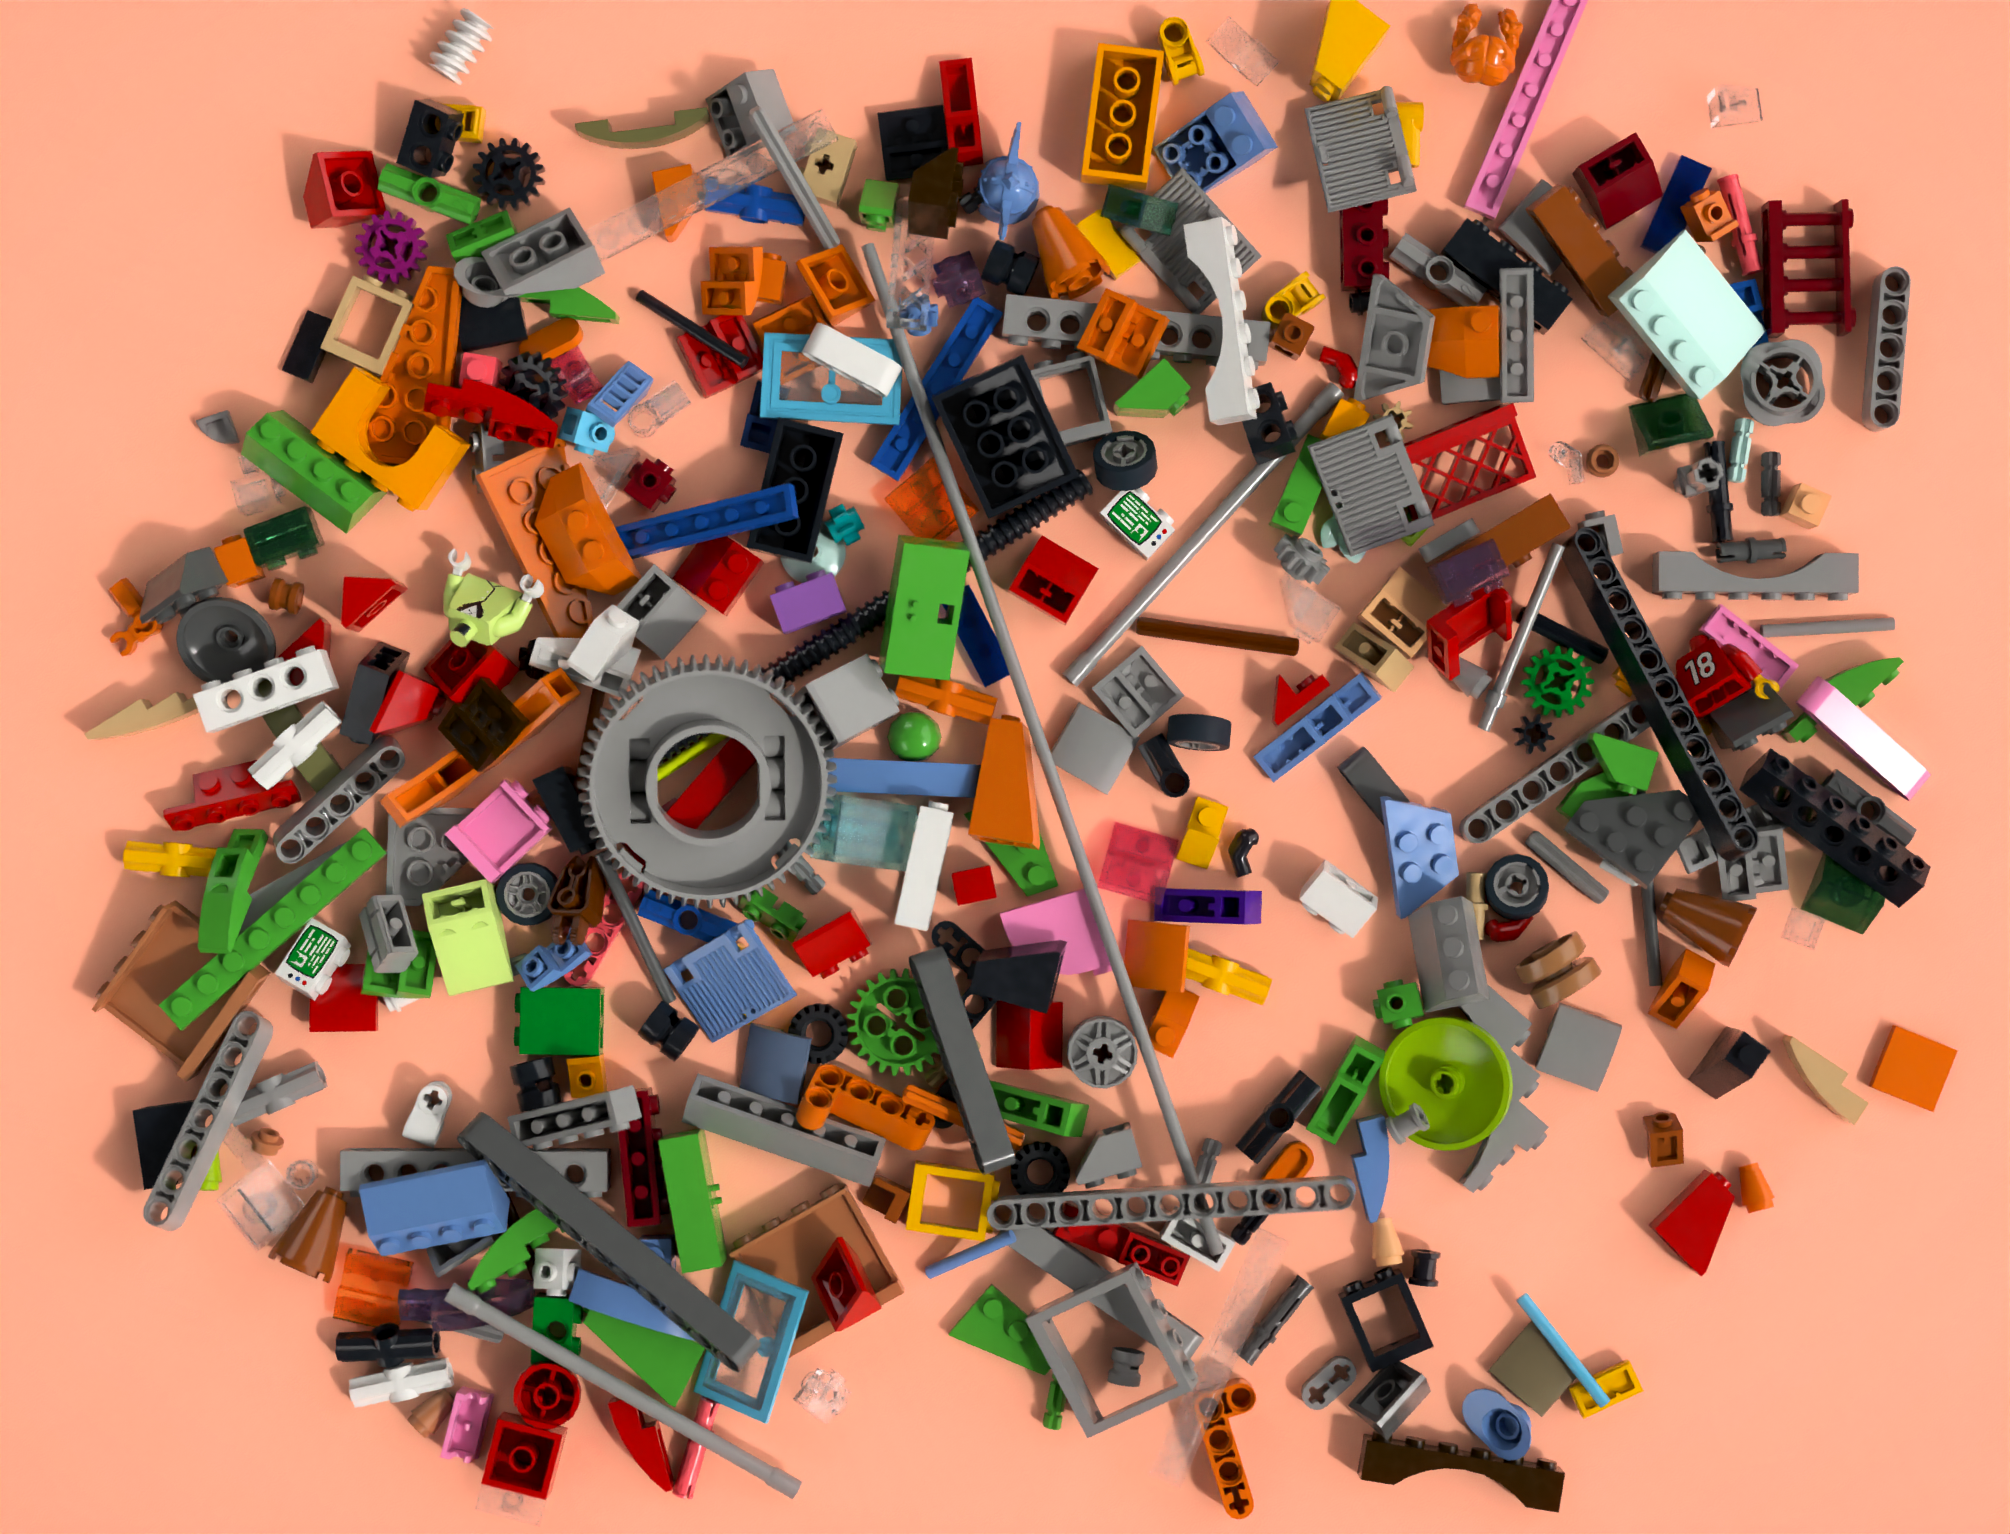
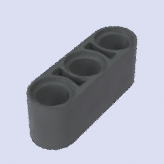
M1364 746L1337 767L1383 826L1380 797L1388 796L1393 800L1406 803L1409 801Z

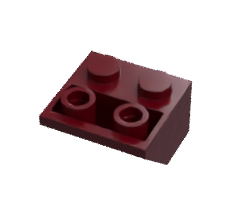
M1636 132L1582 163L1572 173L1605 230L1663 196L1654 162Z

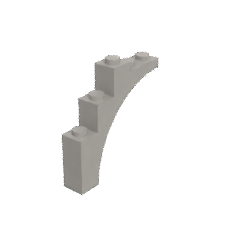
M1489 985V1000L1461 1005L1458 1008L1465 1014L1468 1021L1486 1030L1503 1049L1512 1072L1513 1091L1511 1103L1503 1121L1492 1134L1482 1140L1473 1162L1459 1180L1472 1193L1477 1189L1482 1191L1493 1179L1491 1173L1499 1164L1504 1166L1515 1154L1513 1148L1516 1144L1526 1152L1530 1148L1535 1150L1546 1139L1547 1134L1544 1132L1549 1128L1519 1101L1522 1097L1528 1098L1539 1086L1537 1079L1541 1076L1511 1050L1514 1045L1519 1047L1527 1040L1531 1034L1528 1029L1532 1023Z

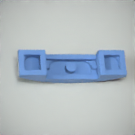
M581 1268L578 1269L568 1301L629 1323L695 1341L629 1285Z

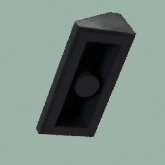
M307 310L282 371L313 384L326 354L320 347L332 319Z

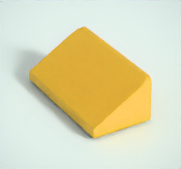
M1101 208L1076 224L1078 229L1110 266L1109 274L1114 281L1141 261Z

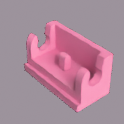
M462 1386L456 1392L440 1458L452 1459L453 1457L463 1458L464 1463H471L474 1459L478 1460L494 1398L493 1393Z

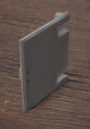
M1383 86L1380 90L1304 108L1328 213L1417 192L1392 87ZM1382 102L1384 113L1374 115L1372 105ZM1399 171L1401 182L1391 184L1388 173Z
M1181 168L1117 230L1192 314L1202 313L1217 299L1209 280L1187 256L1183 225L1223 217L1231 225L1234 224L1191 176ZM1140 223H1143L1152 233L1145 241L1134 230ZM1235 226L1238 238L1237 245H1234L1235 258H1239L1242 274H1244L1262 255ZM1194 281L1205 292L1198 300L1187 289Z
M1392 414L1307 446L1350 557L1435 526L1431 511ZM1385 430L1390 445L1380 448L1375 433ZM1413 504L1418 519L1409 522L1404 507Z

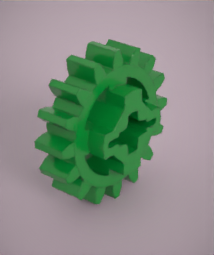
M1554 646L1551 655L1544 648L1540 650L1541 659L1534 655L1531 656L1529 660L1533 666L1523 667L1522 669L1528 675V679L1520 681V685L1528 686L1529 689L1522 696L1523 698L1532 697L1533 702L1530 708L1535 709L1541 706L1542 716H1547L1550 710H1553L1554 718H1561L1563 709L1568 716L1574 714V705L1580 709L1585 706L1581 700L1582 697L1592 696V693L1586 689V685L1594 683V679L1586 678V673L1591 671L1592 668L1591 666L1582 667L1581 663L1584 660V656L1580 655L1574 659L1572 657V648H1568L1564 654H1561L1560 646ZM1556 660L1568 663L1573 669L1566 670L1561 668ZM1542 667L1543 677L1541 682L1536 684L1537 673ZM1554 675L1556 677L1569 676L1568 679L1560 684V689L1558 687L1544 688L1554 680ZM1578 680L1577 691L1572 697L1571 688L1574 681ZM1548 694L1553 696L1558 704L1547 702L1541 695Z

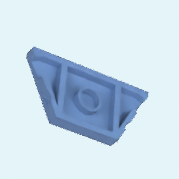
M1382 796L1380 800L1396 915L1403 919L1459 876L1451 813L1445 809L1428 808L1410 801L1406 803L1393 800L1388 796Z

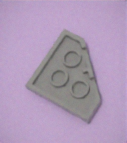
M434 807L401 828L388 813L386 895H401L405 906H422L423 893L439 890L469 860L450 841L445 833L454 825H458L475 808Z

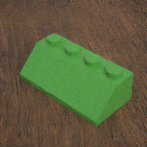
M286 411L266 413L246 432L241 455L347 534L388 493V491L384 492L375 487L370 482L372 477L364 471L357 473L343 463L346 458L336 451L334 454H331L317 444L319 439L310 433L311 430Z

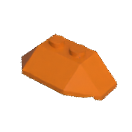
M581 462L551 477L534 524L565 582L612 596L636 585L642 577Z

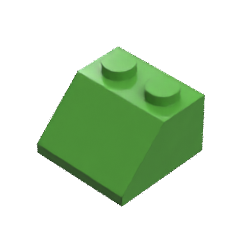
M1163 358L1115 402L1113 412L1116 416L1164 418L1169 413L1174 417L1188 404L1191 386Z

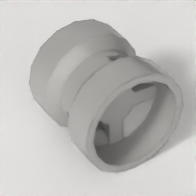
M1112 1347L1111 1359L1114 1363L1113 1368L1108 1372L1107 1381L1120 1386L1139 1387L1141 1381L1139 1366L1144 1362L1145 1352L1127 1347Z

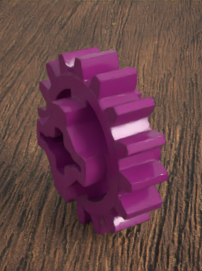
M385 211L384 219L381 220L375 214L372 215L374 224L369 226L363 223L361 226L366 231L365 235L359 234L355 237L362 243V246L356 247L354 250L358 255L364 256L358 261L361 267L370 266L367 274L374 277L379 273L378 280L384 284L388 277L391 278L394 284H399V276L402 275L408 281L411 280L410 271L414 269L417 272H421L422 269L417 263L419 260L426 261L428 258L421 252V249H425L429 245L425 240H419L425 234L422 228L414 229L417 222L412 217L405 222V215L402 212H398L396 217L393 218L389 211ZM388 227H400L406 231L394 233ZM377 235L375 245L371 247L372 240ZM386 237L396 244L394 249L397 258L388 252L389 246ZM412 248L411 256L406 260L408 250ZM389 262L392 263L395 266V268L387 269L380 267L377 264Z

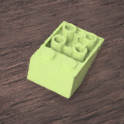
M487 879L422 894L427 926L448 996L514 981L501 910L496 900L497 888L495 884L490 883Z

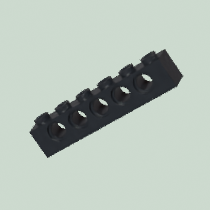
M1770 748L1746 771L1739 788L1741 792L1896 907L1900 908L1924 887L1931 866L1925 863L1920 856L1913 854L1898 843L1894 837L1886 834L1871 823L1867 817L1848 806L1840 797L1821 786L1813 777L1794 766L1786 757Z

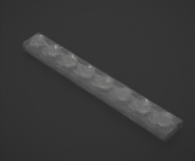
M823 108L778 130L795 162L838 141V137ZM759 140L586 229L585 232L592 242L599 259L603 262L778 172L779 169L762 140Z
M1258 1228L1195 1370L1199 1381L1192 1391L1184 1395L1150 1471V1475L1181 1489L1288 1247V1240Z

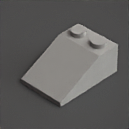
M570 207L481 252L505 295L573 289L605 274V270L592 242Z

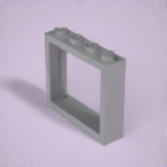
M1137 1261L1034 1309L1025 1319L1087 1439L1192 1391L1199 1381L1194 1370L1195 1363L1192 1359H1187L1183 1352V1342L1180 1334L1176 1329H1171L1166 1319V1308L1160 1299L1155 1298L1150 1288L1152 1286L1149 1275L1145 1276ZM1126 1283L1177 1383L1103 1417L1052 1317Z

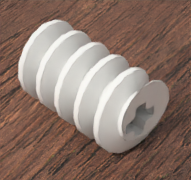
M466 8L460 10L465 21L454 19L452 22L457 32L452 30H446L445 32L450 43L440 40L437 45L442 54L432 51L429 55L435 64L428 63L441 75L458 85H461L463 82L457 73H470L465 62L477 63V59L472 53L473 50L482 53L485 51L480 40L483 39L489 42L493 40L487 30L489 28L494 30V28Z

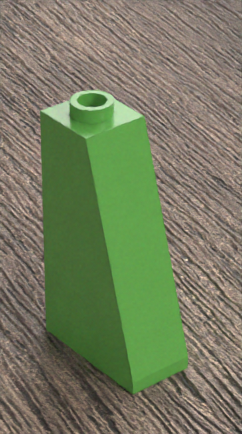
M584 1307L582 1311L587 1313V1316L583 1323L669 1405L675 1407L705 1348L697 1341L642 1327Z

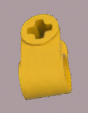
M1169 17L1164 20L1160 26L1157 38L1161 51H1164V63L1172 85H1177L1179 80L1195 74L1199 76L1205 75L1200 54L1194 45L1187 23L1179 17ZM1172 27L1177 28L1182 34V39L1178 42L1167 40L1164 34L1165 30Z
M1307 271L1289 282L1266 302L1261 315L1263 321L1271 322V329L1276 330L1282 320L1276 319L1271 315V306L1280 305L1286 312L1299 317L1308 313L1326 299L1325 295L1319 294L1308 279L1310 275Z

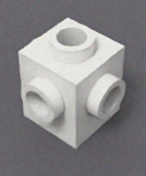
M535 1248V1264L532 1269L533 1289H547L546 1296H566L567 1290H572L578 1269H582V1249Z

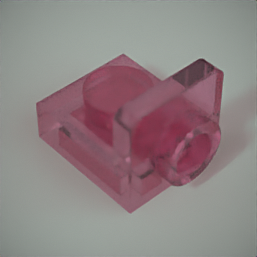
M579 346L552 359V368H561L558 377L559 379H566L567 383L562 386L575 404L591 398L603 388Z

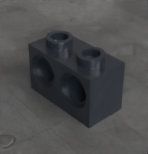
M432 99L415 100L396 163L430 178L446 176L454 161L452 153L455 143L463 132L462 120L464 113ZM436 117H438L441 122V127L439 131L435 126ZM427 148H428V149L430 150V152H431V160H430V162H429V161L427 160V158H426V149H427Z
M1271 382L1253 388L1258 392L1260 404L1270 403L1269 409L1262 413L1256 412L1257 419L1242 421L1252 454L1258 465L1296 452L1293 440L1298 439L1292 420L1286 422L1283 411L1288 409L1282 390L1275 391ZM1270 433H1280V436L1276 441H1265L1266 437Z

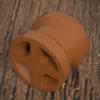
M276 577L270 589L269 609L275 611L286 609L289 614L297 615L304 598V583L294 582L289 584L284 579Z

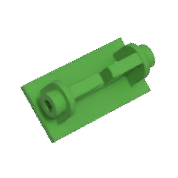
M762 887V897L758 895L756 890L750 892V902L746 900L744 895L742 896L738 908L742 910V914L747 919L756 923L761 922L770 928V932L780 940L785 941L787 939L793 943L799 930L801 931L807 922V919L802 917L804 913L785 901L779 910L773 908L779 897Z

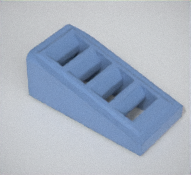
M628 361L588 403L586 408L608 425L614 427L647 395L653 383V378ZM603 401H605V402L608 403L610 406H612L613 408H615V409L617 410V412H615L613 409H611V408L608 407L606 404H604Z

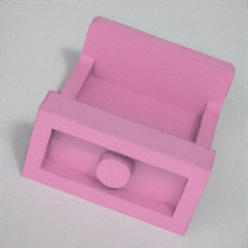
M504 779L499 783L500 786L458 825H454L445 833L450 841L490 883H495L507 870L514 866L553 829L549 823L552 819L551 816L539 804L534 807L526 799L529 793L517 780L511 783L508 779Z

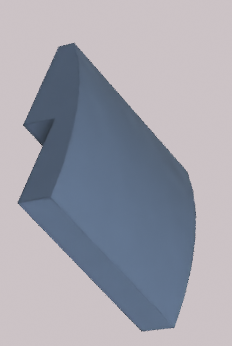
M751 1023L739 1088L768 1098L798 1105L801 1103L812 1038L783 1032L784 1029Z

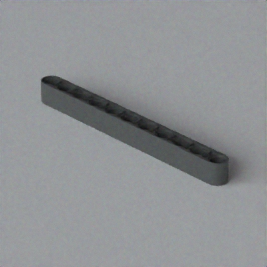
M479 1112L457 1136L458 1142L478 1161L485 1159L496 1176L725 1366L735 1372H740L760 1348L759 1340L749 1330L489 1115Z

